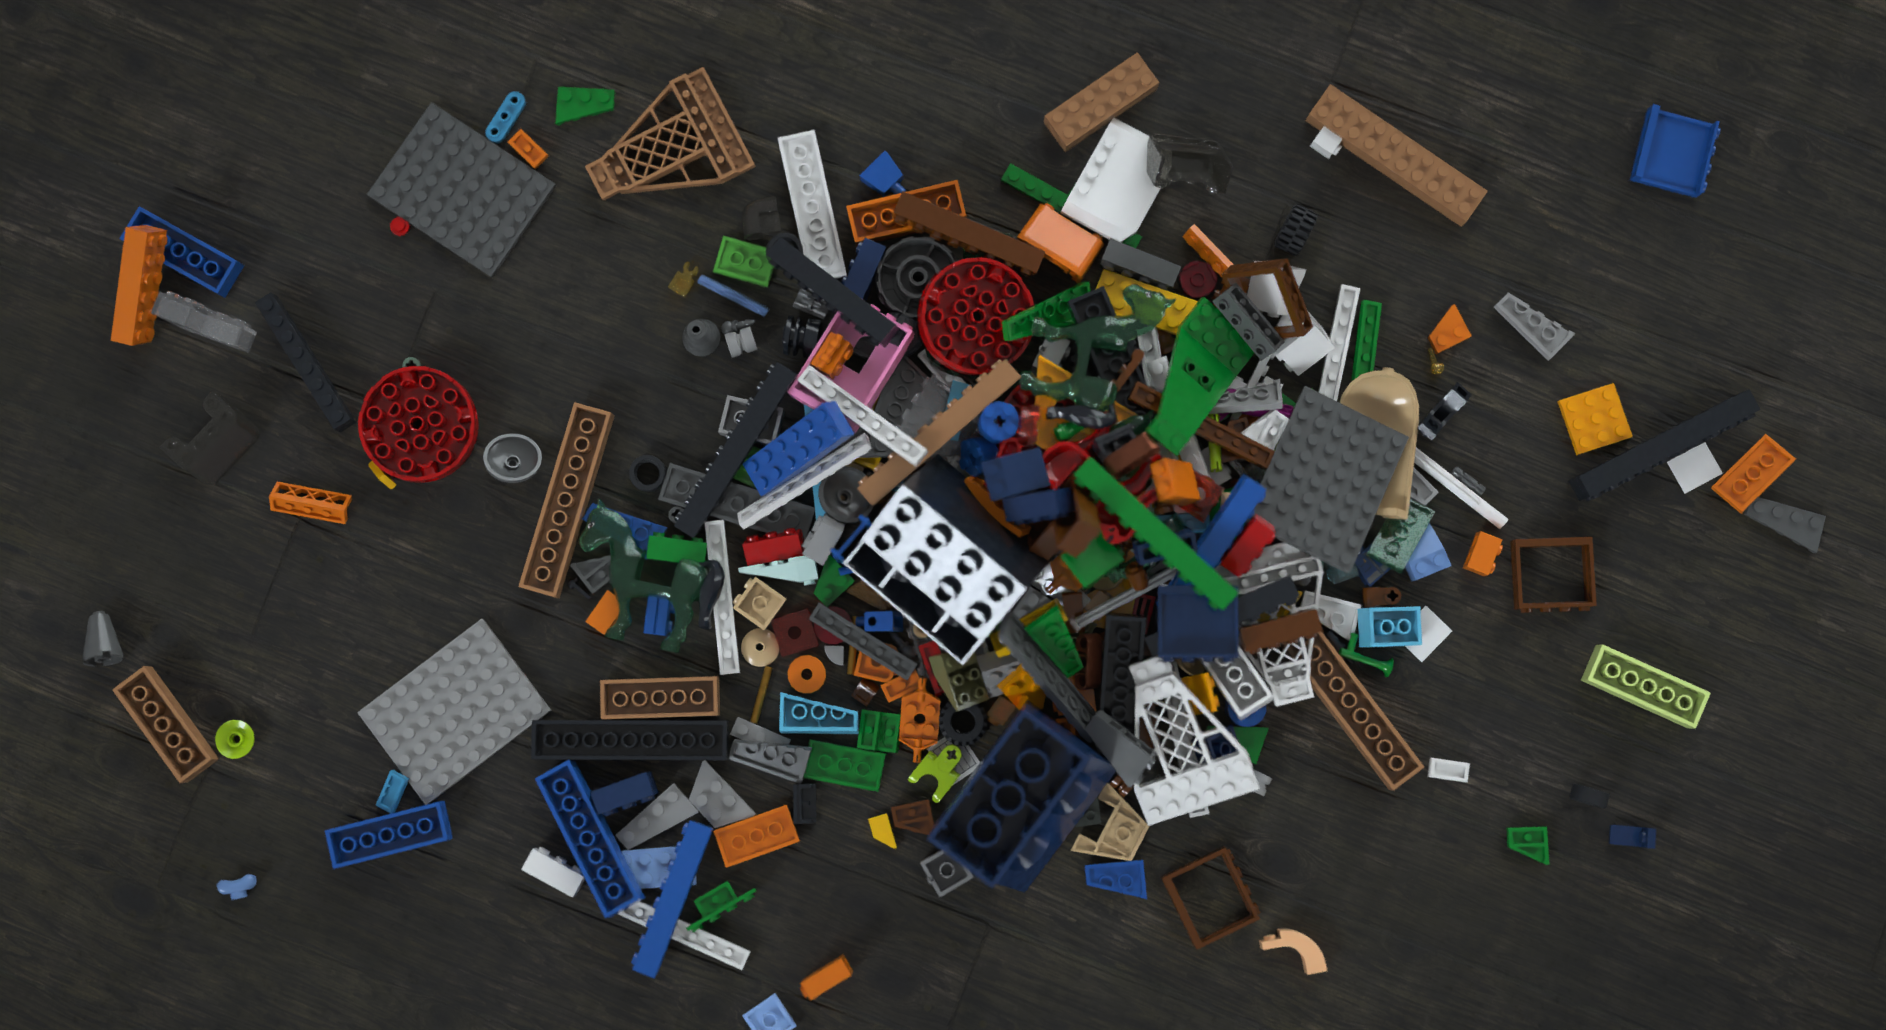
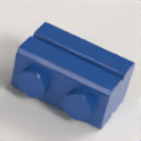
M648 595L643 633L668 636L669 632L672 633L673 621H670L671 613H675L676 602H673V598Z

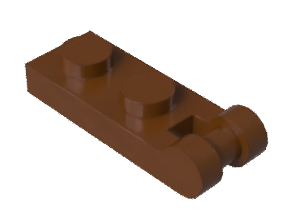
M1141 349L1133 351L1131 355L1132 361L1127 366L1124 363L1118 371V374H1120L1119 378L1116 381L1112 379L1108 384L1106 396L1113 399L1142 361L1144 352Z

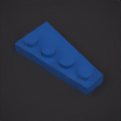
M594 503L591 504L582 518L587 523L595 521V528L648 560L645 558L648 535H653V532L665 533L668 529L667 527Z

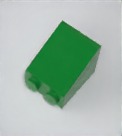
M1101 529L1099 535L1093 538L1086 550L1077 557L1066 552L1060 556L1086 589L1092 587L1125 561L1123 558L1125 555L1124 551L1119 545L1115 547L1113 544L1108 543Z

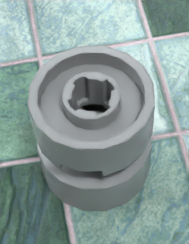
M750 326L740 329L739 334L736 332L725 334L732 358L740 356L743 350L747 353L758 350Z

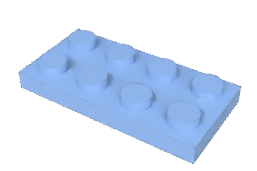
M676 846L621 850L640 889L661 887L663 879H667L670 871H667L671 860H675L677 855L674 852ZM696 876L692 885L697 884Z

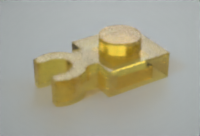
M688 261L684 264L683 274L677 271L668 286L669 289L684 298L695 282L691 277L695 276L699 271L698 267H695L693 271H688L690 266Z

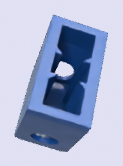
M886 151L860 174V180L883 197H886L890 192L895 195L906 191L899 184L903 180V174Z
M896 611L865 612L864 616L856 617V626L864 628L866 632H903V614Z

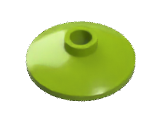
M241 720L225 722L220 726L215 737L218 751L223 756L231 759H238L247 755L253 748L255 741L252 728ZM236 736L240 737V741L238 743L235 742Z

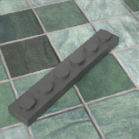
M818 603L809 617L814 623L905 680L909 679L917 666L912 660L821 603Z

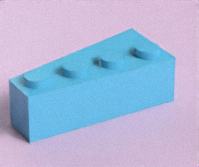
M780 692L779 731L781 734H859V714L857 711Z

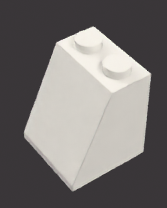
M1291 266L1299 287L1306 269ZM1274 274L1251 276L1247 296L1261 313L1263 311L1268 312V316L1279 318V315H1287L1288 311Z
M1309 312L1313 328L1302 337L1282 338L1285 342L1274 352L1279 361L1284 360L1285 367L1290 372L1294 371L1298 376L1335 348L1323 327ZM1291 319L1286 326L1293 325Z

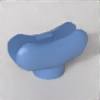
M247 874L235 881L221 880L217 884V889L223 895L230 894L231 900L247 897L246 890L253 889L257 879L253 874Z

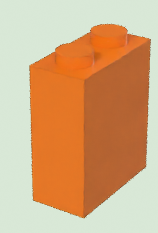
M1164 458L1150 464L1159 502L1186 506L1201 500L1192 463Z
M844 954L803 978L800 990L805 998L809 997L812 1000L852 975L853 970Z

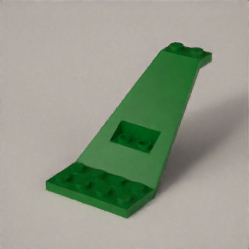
M1205 297L1200 298L1178 327L1158 414L1146 429L1151 436L1173 455L1180 453L1254 354L1253 350L1242 339L1221 311ZM1189 364L1192 365V370H1191V371L1188 370V365H1189ZM1203 376L1206 377V382H1205V383L1202 382V377H1203Z

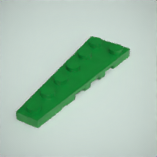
M1081 282L1002 321L1004 341H1012L1075 324L1067 307V302L1090 292V283Z

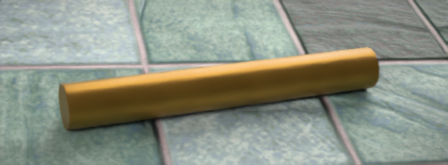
M852 616V623L856 625L857 616ZM849 645L847 674H854L857 649Z
M765 666L750 720L752 723L758 724L772 667Z

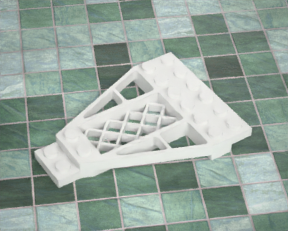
M1285 542L1263 547L1262 555L1259 559H1254L1251 562V569L1247 574H1242L1240 578L1220 564L1217 568H1213L1231 586H1239V594L1241 595L1289 575L1293 581L1316 575L1317 580L1313 604L1296 607L1295 604L1289 606L1290 608L1280 605L1278 608L1284 607L1290 611L1289 614L1308 608H1315L1318 612L1322 575L1324 573L1321 560ZM1278 611L1269 614L1271 616L1270 619L1277 618L1275 615ZM1248 619V620L1243 621V622H1242V625H1244V624H1249V625H1251V624H1255V623H1259V622L1256 621V620L1253 621V622H1250L1249 619ZM1238 637V644L1243 649L1241 640ZM1303 637L1299 638V646L1294 643L1292 644L1300 649L1294 659L1285 654L1290 644L1287 643L1282 652L1274 648L1273 650L1280 653L1275 664L1266 659L1271 649H1267L1263 656L1262 648H1260L1261 652L1257 653V659H1254L1249 652H1245L1270 686L1275 706L1314 697L1310 682V663L1314 638L1308 639L1307 646H1305ZM1283 656L1292 660L1284 663H1279ZM1265 661L1270 663L1271 666L1266 667Z
M1155 656L1129 666L1136 684L1135 736L1139 739L1140 716H1142L1155 746L1153 750L1157 753L1156 755H1158L1166 774L1139 785L1134 784V791L1148 826L1260 788L1246 748L1242 747L1189 690L1181 678L1174 672L1170 662H1162V658ZM1171 695L1182 700L1179 708L1168 704ZM1168 697L1166 702L1160 701V699ZM1189 700H1192L1217 728L1202 732ZM1153 702L1164 706L1160 715L1149 710ZM1183 703L1185 705L1187 713L1180 710ZM1165 708L1176 712L1173 720L1162 716ZM1178 713L1189 718L1186 726L1175 722ZM1149 715L1157 718L1155 726H1153ZM1160 720L1171 724L1167 733L1156 728ZM1190 721L1192 723L1194 731L1187 728ZM1172 726L1183 730L1180 738L1169 734ZM1185 732L1196 736L1193 744L1182 740ZM1222 732L1238 751L1212 760L1204 737ZM1156 733L1164 736L1162 744H1160ZM1167 738L1177 742L1174 751L1163 746ZM1197 739L1200 743L1201 749L1195 746ZM1179 744L1190 748L1187 756L1176 752ZM1192 750L1203 754L1200 762L1189 758ZM1163 751L1171 754L1169 762H1167ZM1174 756L1185 760L1181 769L1171 765ZM1187 762L1195 765L1184 769Z

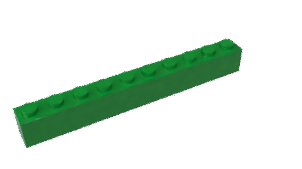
M1091 457L1074 474L1076 477L1074 481L1081 488L1086 486L1091 491L1089 495L1097 502L1101 500L1106 504L1103 507L1111 515L1117 514L1121 518L1119 522L1126 529L1131 527L1135 531L1133 535L1140 542L1145 540L1150 545L1148 549L1156 556L1160 554L1164 557L1163 563L1171 570L1175 567L1180 572L1178 576L1185 583L1190 581L1194 585L1192 589L1202 597L1204 594L1210 599L1207 603L1215 610L1218 608L1224 610L1239 593Z

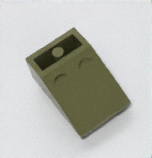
M947 651L929 657L934 676L956 711L989 700L975 652L963 665Z

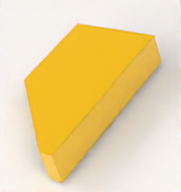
M373 461L368 464L376 477L388 488L393 489L397 485Z
M887 813L869 818L868 821L873 837L894 849L897 848Z

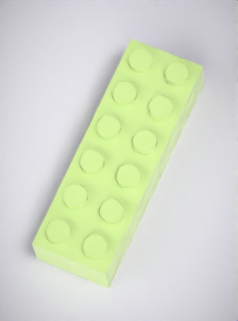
M1603 644L1595 646L1581 679L1585 683L1686 728L1697 727L1710 696V692Z

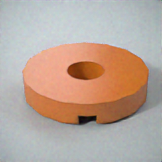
M810 655L800 656L789 666L788 680L791 686L798 692L804 694L813 693L819 690L825 682L826 669L823 663L816 657ZM804 669L812 671L811 679L804 680L801 674Z

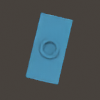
M390 770L376 806L390 814L395 813L409 778L395 770Z

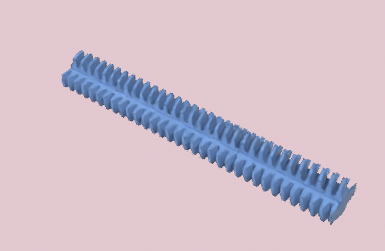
M703 274L697 281L698 284L753 310V312L763 317L769 311L768 307L766 308L764 305L761 306L762 304L759 305V303L751 301V298L749 300V297L747 299V296L745 298V295L743 296L741 293L738 294L736 291L734 292V290L732 291V289L730 290V288L722 286V283L720 284L716 280L713 282L711 278L710 280L709 277L707 279V276L705 277Z

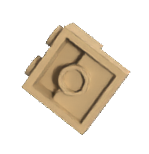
M757 577L754 579L750 578L744 586L746 588L742 595L738 594L732 602L735 604L733 609L765 630L787 599Z

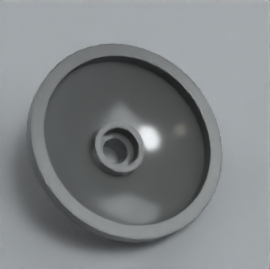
M504 434L489 442L484 450L483 462L488 473L497 480L507 483H519L530 479L538 472L542 463V453L539 446L529 437L521 434Z
M844 466L833 475H829L821 481L818 490L819 501L825 513L834 520L841 523H855L859 521L858 517L860 515L866 517L871 512L873 506L857 489L860 486L858 482L866 476L862 471ZM841 495H843L846 498L845 501L841 500Z

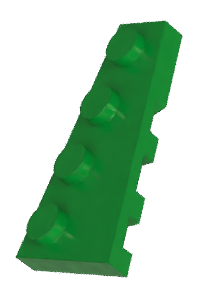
M1057 605L1025 627L1026 632L1067 678L1084 668Z

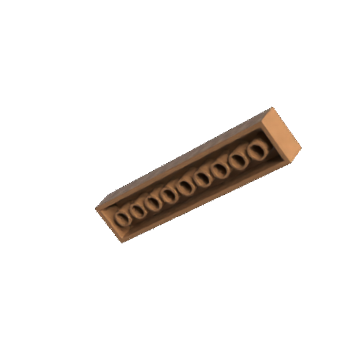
M1331 84L1305 120L1320 131L1323 127H1326L1341 137L1340 145L1461 227L1467 222L1488 192Z
M999 359L991 366L992 371L988 375L984 372L976 379L978 383L973 388L969 385L961 392L963 397L959 400L954 398L947 405L948 410L944 413L938 412L932 418L933 423L929 426L925 424L917 431L919 435L913 440L928 451L917 467L893 451L888 456L889 461L883 464L881 462L873 469L875 473L871 477L866 475L858 482L860 486L857 489L872 506L878 503L1021 378L1006 359L1003 362Z
M574 402L518 587L560 599L582 526V518L586 513L614 420V415L611 412Z
M1322 632L1318 633V637H1315L1313 641L1310 663L1312 689L1386 787L1394 791L1423 769L1424 766ZM1305 636V637H1303V638H1304L1305 646H1307V645H1308V639H1307L1306 636ZM1287 641L1279 643L1282 649L1285 648ZM1290 644L1285 653L1294 659L1300 649Z

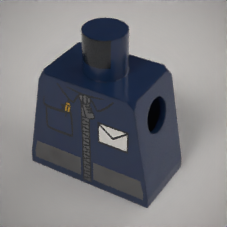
M1371 543L1366 548L1362 545L1353 568L1365 587L1368 588L1398 562L1376 544Z

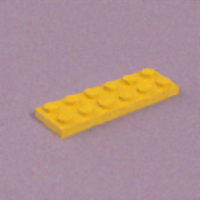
M1105 269L1096 287L1097 289L1104 286L1115 312L1122 313L1125 318L1156 327L1159 330L1174 335L1177 334L1179 325L1198 302ZM1147 290L1151 291V298L1146 296L1145 292H1149Z

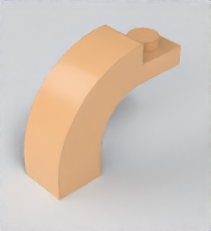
M1277 929L1278 937L1272 934L1263 936L1264 939L1259 940L1262 950L1283 946L1295 948L1301 955L1304 972L1307 975L1327 971L1325 959L1320 948L1313 940L1298 931Z

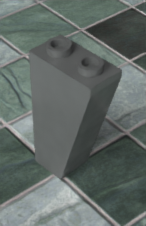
M1102 710L1095 714L1085 728L1130 788L1135 783L1139 785L1145 777L1142 773L1145 769L1150 770L1156 762L1153 758L1157 753Z

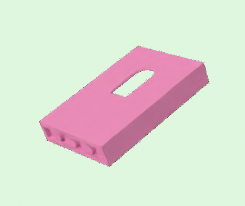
M871 304L877 311H881L878 307ZM838 312L833 317L788 390V394L792 398L813 410L822 403H825V401L799 383L798 378L809 365L812 367L810 363L830 332L842 335L843 339L851 343L853 349L860 338L868 336L866 333L861 335L854 329L855 325L853 323L847 324L840 318L841 314ZM888 313L884 316L896 324L898 329L906 333L899 347L891 343L885 348L880 344L878 347L875 345V349L860 373L853 371L843 364V369L839 376H835L833 380L827 377L870 409L898 366L915 335L910 325L904 322L903 324L896 322L897 319ZM845 416L853 432L856 434L860 426Z

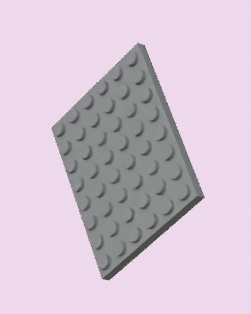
M480 619L357 713L402 774L409 778L408 782L424 804L428 805L531 727L532 720H540L552 710L485 620Z

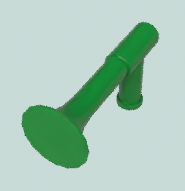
M1350 633L1347 649L1341 647L1339 655L1379 668L1384 672V676L1388 677L1393 669L1394 660L1390 658L1388 661H1379L1354 652L1359 635Z

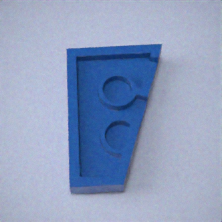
M1143 860L1084 865L1086 885L1147 899Z

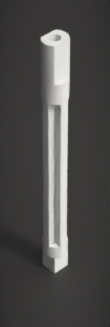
M1416 447L1414 463L1497 528L1501 529L1506 524L1508 518Z

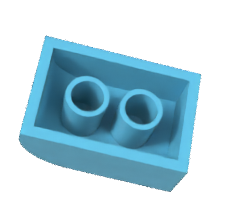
M1420 606L1358 608L1359 647L1422 645Z

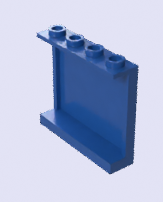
M1656 104L1651 105L1646 112L1630 181L1695 198L1704 193L1707 187V182H1705L1706 175L1710 173L1712 166L1709 164L1710 159L1716 150V146H1714L1715 139L1720 134V128H1718L1720 121L1711 124L1662 111L1660 106Z

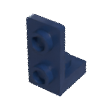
M1610 825L1609 844L1655 849L1656 829Z

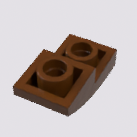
M1082 591L1062 593L1063 610L1068 618L1065 624L1069 634L1085 632V626L1080 628L1075 620L1076 617L1084 614Z

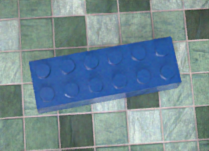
M139 206L127 227L148 225L167 230V244L164 249L165 261L163 264L225 298L244 265ZM125 230L120 237L122 241H124Z
M836 401L825 402L742 464L760 496H765L811 467L853 436L854 432Z
M445 801L325 830L333 869L453 839Z

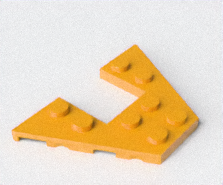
M1039 355L1032 443L1046 451L1059 442L1054 434V428L1057 427V424L1070 422L1061 418L1047 420L1045 416L1047 407L1055 406L1073 375ZM1105 396L1097 409L1100 411L1103 407L1108 410L1109 406L1114 403L1117 422L1110 427V432L1121 428L1120 421L1123 419L1127 425L1132 422V416H1134V420L1139 418V415L1108 396ZM1084 428V430L1077 433L1067 442L1082 440L1091 435L1095 429Z

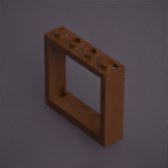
M1288 258L1230 265L1221 274L1226 288H1229L1236 282L1243 291L1244 289L1239 277L1274 274L1293 325L1273 328L1281 338L1302 337L1313 328Z
M1592 537L1514 539L1510 541L1514 610L1521 609V613H1532V609H1540V612H1552V608H1559V612L1571 611V608H1578V611H1590V607L1597 606ZM1582 546L1585 601L1523 603L1520 548Z
M1226 847L1216 849L1161 876L1196 950L1260 919L1258 916L1260 913L1259 907L1256 902L1252 903L1249 897L1252 893L1247 884L1243 885L1241 880L1243 878L1242 872L1239 867L1235 868L1232 862L1235 858L1230 849L1226 850ZM1221 855L1249 915L1200 938L1172 879Z

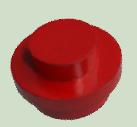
M396 217L392 220L390 229L395 235L403 236L408 233L410 224L403 218Z

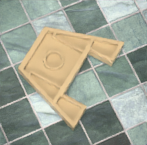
M1107 783L1100 792L1098 799L1114 807L1097 842L1079 833L1070 851L1132 861L1149 826Z

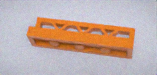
M278 481L269 495L271 511L346 524L348 520L347 508L352 501V495ZM280 489L289 491L284 494L278 493ZM306 493L307 496L298 497L297 494ZM322 496L326 499L320 501L315 498ZM343 500L344 503L341 505L334 503V501Z

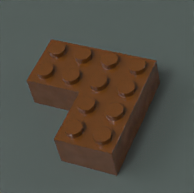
M1073 473L1059 489L1073 488L1077 511L1069 512L1070 516L1028 524L1032 527L1029 534H1027L1029 550L1046 560L1056 555L1059 549L1077 557L1086 550L1091 540L1100 533L1095 500L1089 495L1091 491L1086 486L1081 488L1074 481L1076 477Z

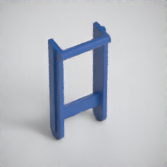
M860 515L858 518L861 525L838 551L834 548L829 550L837 563L843 564L846 559L841 554L864 528L869 530L872 526L869 518Z

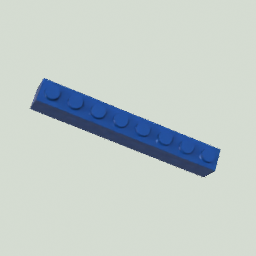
M1245 474L1241 476L1196 543L1198 551L1195 553L1212 569L1219 566L1223 553L1229 551L1234 537L1242 532L1243 524L1253 516L1257 503H1261L1266 496V489ZM1177 571L1168 584L1194 586L1190 581L1185 583L1178 576L1179 571Z
M690 820L689 824L685 823L682 834H684L682 842L678 841L674 851L677 853L676 858L669 863L667 871H670L667 879L664 878L661 884L662 894L654 902L653 908H655V912L647 920L646 927H648L646 935L642 934L638 945L641 948L639 953L635 952L631 964H634L632 970L652 978L657 976L714 828L694 820Z

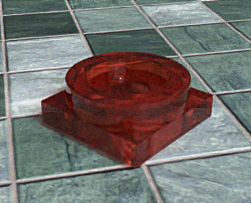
M1020 405L1019 427L1015 433V438H1017V444H1021V447H1031L1037 442V422H1039L1040 416L1039 405Z
M1193 468L1197 487L1205 491V498L1202 501H1196L1186 506H1177L1201 522H1205L1211 510L1217 505L1224 488L1209 476L1203 475Z
M808 609L772 619V626L782 657L819 646L813 623L809 619L810 613ZM797 626L800 628L801 636L798 639H791L788 636L790 627Z

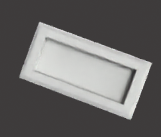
M1430 758L1428 777L1468 783L1470 763Z

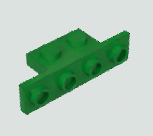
M726 881L695 899L694 903L703 918L686 927V930H692L694 933L703 927L702 923L708 919L711 923L721 917L719 913L725 909L728 913L737 908V902L741 900L744 902L749 901L755 897L753 893L756 892V889L753 888L737 898L729 882Z

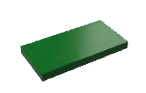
M810 739L808 747H812L804 778L879 792L886 753Z

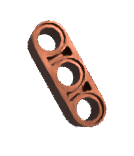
M1145 432L1103 460V465L1107 472L1117 480L1158 454L1161 448L1155 438L1148 432Z
M1098 633L1080 634L1076 639V650L1084 668L1075 673V685L1079 690L1097 689L1101 684L1102 638Z

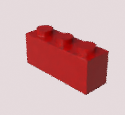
M1255 514L1234 540L1229 551L1223 554L1220 565L1238 578L1242 574H1247L1252 567L1251 562L1254 559H1259L1266 543L1270 544L1276 536L1274 534L1275 527Z
M795 528L785 529L782 533H777L776 531L768 532L765 534L766 536L761 537L751 535L742 544L747 566L804 556L802 553L805 549L802 547L804 543L802 530H795Z

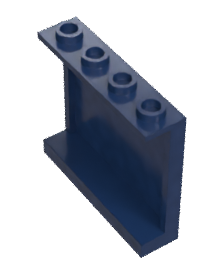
M1158 585V658H1162V662H1174V658H1182V662H1194V658H1202L1203 662H1215V658H1223V662H1235V659L1239 658L1238 594L1224 610L1219 608L1215 610L1207 603L1210 599L1204 594L1202 597L1192 589L1194 586ZM1232 586L1239 592V586Z

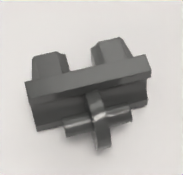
M802 289L799 290L797 298L793 303L794 308L821 320L825 319L829 311L824 301L818 302L811 296V293Z

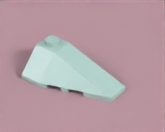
M807 556L788 558L787 562L773 561L769 565L757 564L738 568L742 574L798 583L804 582V585L816 584L815 580H819L817 562Z

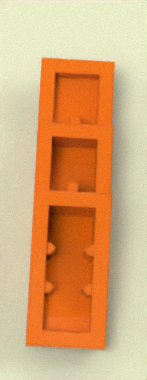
M978 476L965 478L964 482L975 498L998 522L1019 538L1029 534L1032 528L1026 523L1014 525V521L1006 522L1003 499L991 501L988 487L984 485L985 480Z

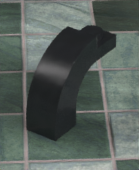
M1457 382L1421 420L1417 427L1421 434L1432 441L1472 394Z

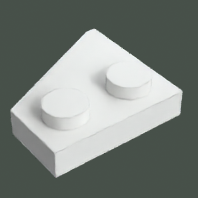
M1270 410L1242 431L1241 434L1274 450L1289 418L1277 410Z

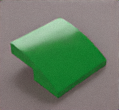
M862 710L857 748L898 753L901 714Z

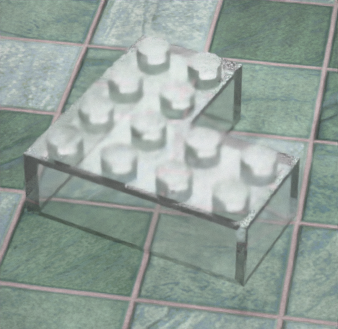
M159 291L151 314L181 329L249 353L257 333L251 329L252 325L247 324L245 321L237 318L233 319L218 311L214 312L195 300L180 297L178 294L167 291V294Z

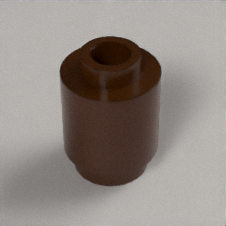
M1135 561L1129 563L1125 568V574L1130 586L1136 591L1146 589L1149 585V578L1144 566Z

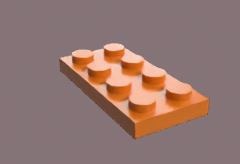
M1765 434L1711 489L1742 514L1795 462L1796 458Z
M788 805L714 830L726 868L800 842Z

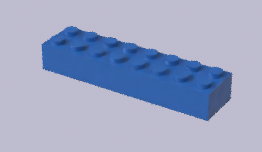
M567 760L535 778L604 917H613L645 899L603 814L597 813L590 793L591 790L576 761Z

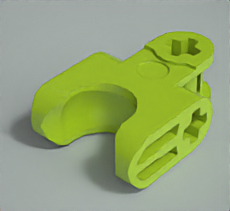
M950 744L938 756L929 751L909 776L908 781L916 783L926 774L935 776L938 780V788L934 792L932 799L935 803H938L960 776L953 768L961 759V749L955 744ZM956 750L955 755L957 758L952 757L949 759L947 751Z

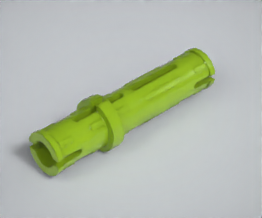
M1216 413L1215 416L1214 414L1207 415V417L1219 422V414ZM1209 441L1210 472L1214 473V470L1215 473L1221 472V447Z

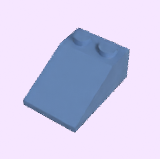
M1425 514L1389 528L1411 582L1452 566L1443 545Z

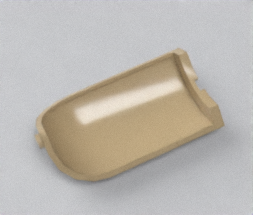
M1382 368V371L1364 373L1354 379L1342 394L1340 403L1409 437L1376 512V515L1383 516V518L1408 519L1418 434L1417 427L1419 425V404L1416 391L1407 378L1394 372L1393 368Z

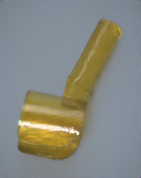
M1429 348L1428 352L1432 363L1431 372L1433 374H1442L1444 364L1437 363L1433 349Z

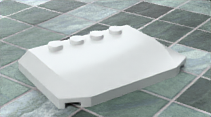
M1113 117L1067 198L1060 214L1109 240L1113 239L1122 243L1128 237L1136 234L1171 171L1172 148Z

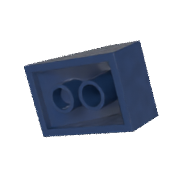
M1040 447L981 462L991 501L993 502L1050 486Z

